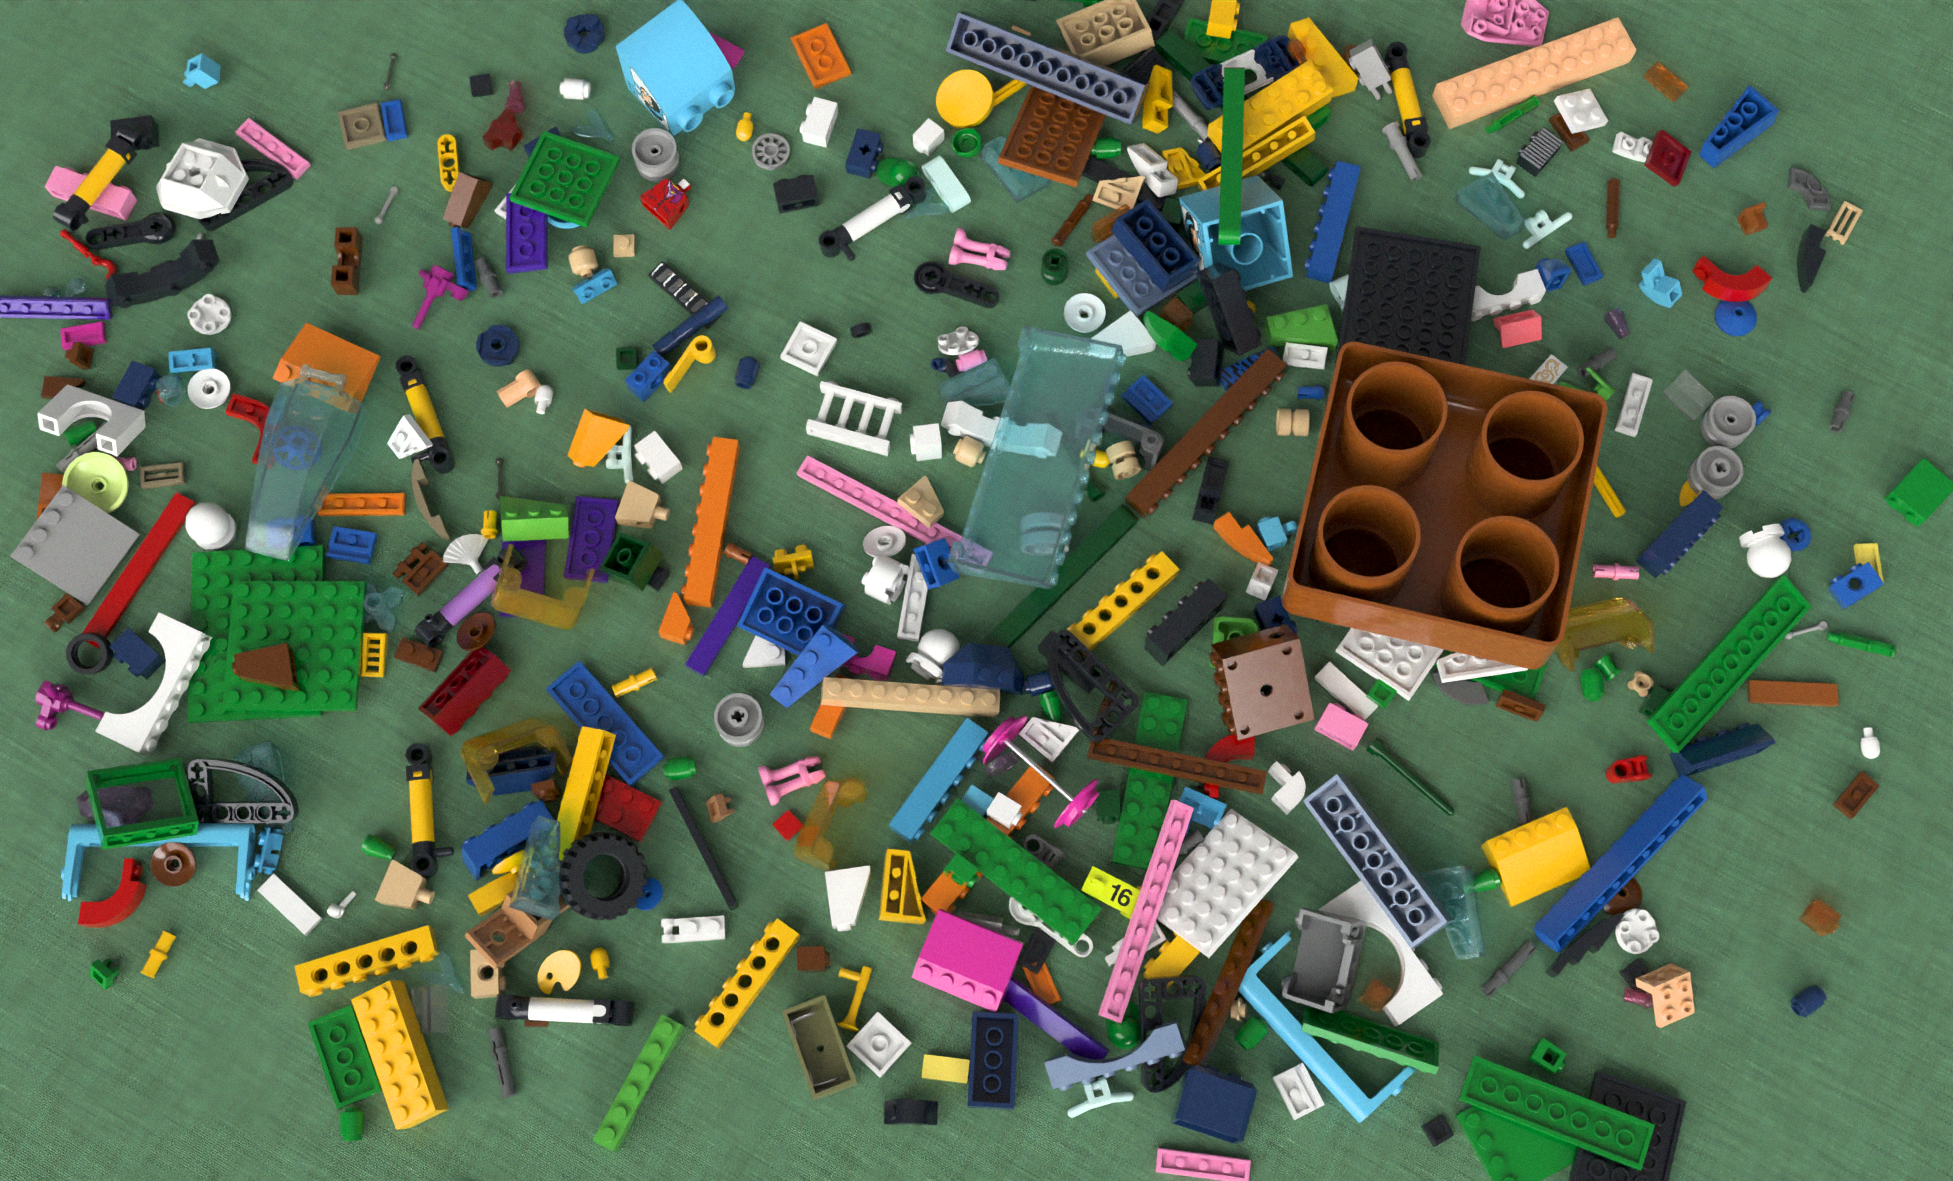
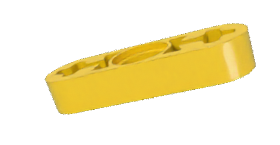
M445 134L437 141L440 178L444 189L452 192L460 172L458 144L452 135ZM446 142H450V144H449V150H450V152H447V150H446V148H445ZM448 159L455 160L454 165L451 167L444 166V162ZM449 174H452L454 179L452 184L448 183L450 181Z

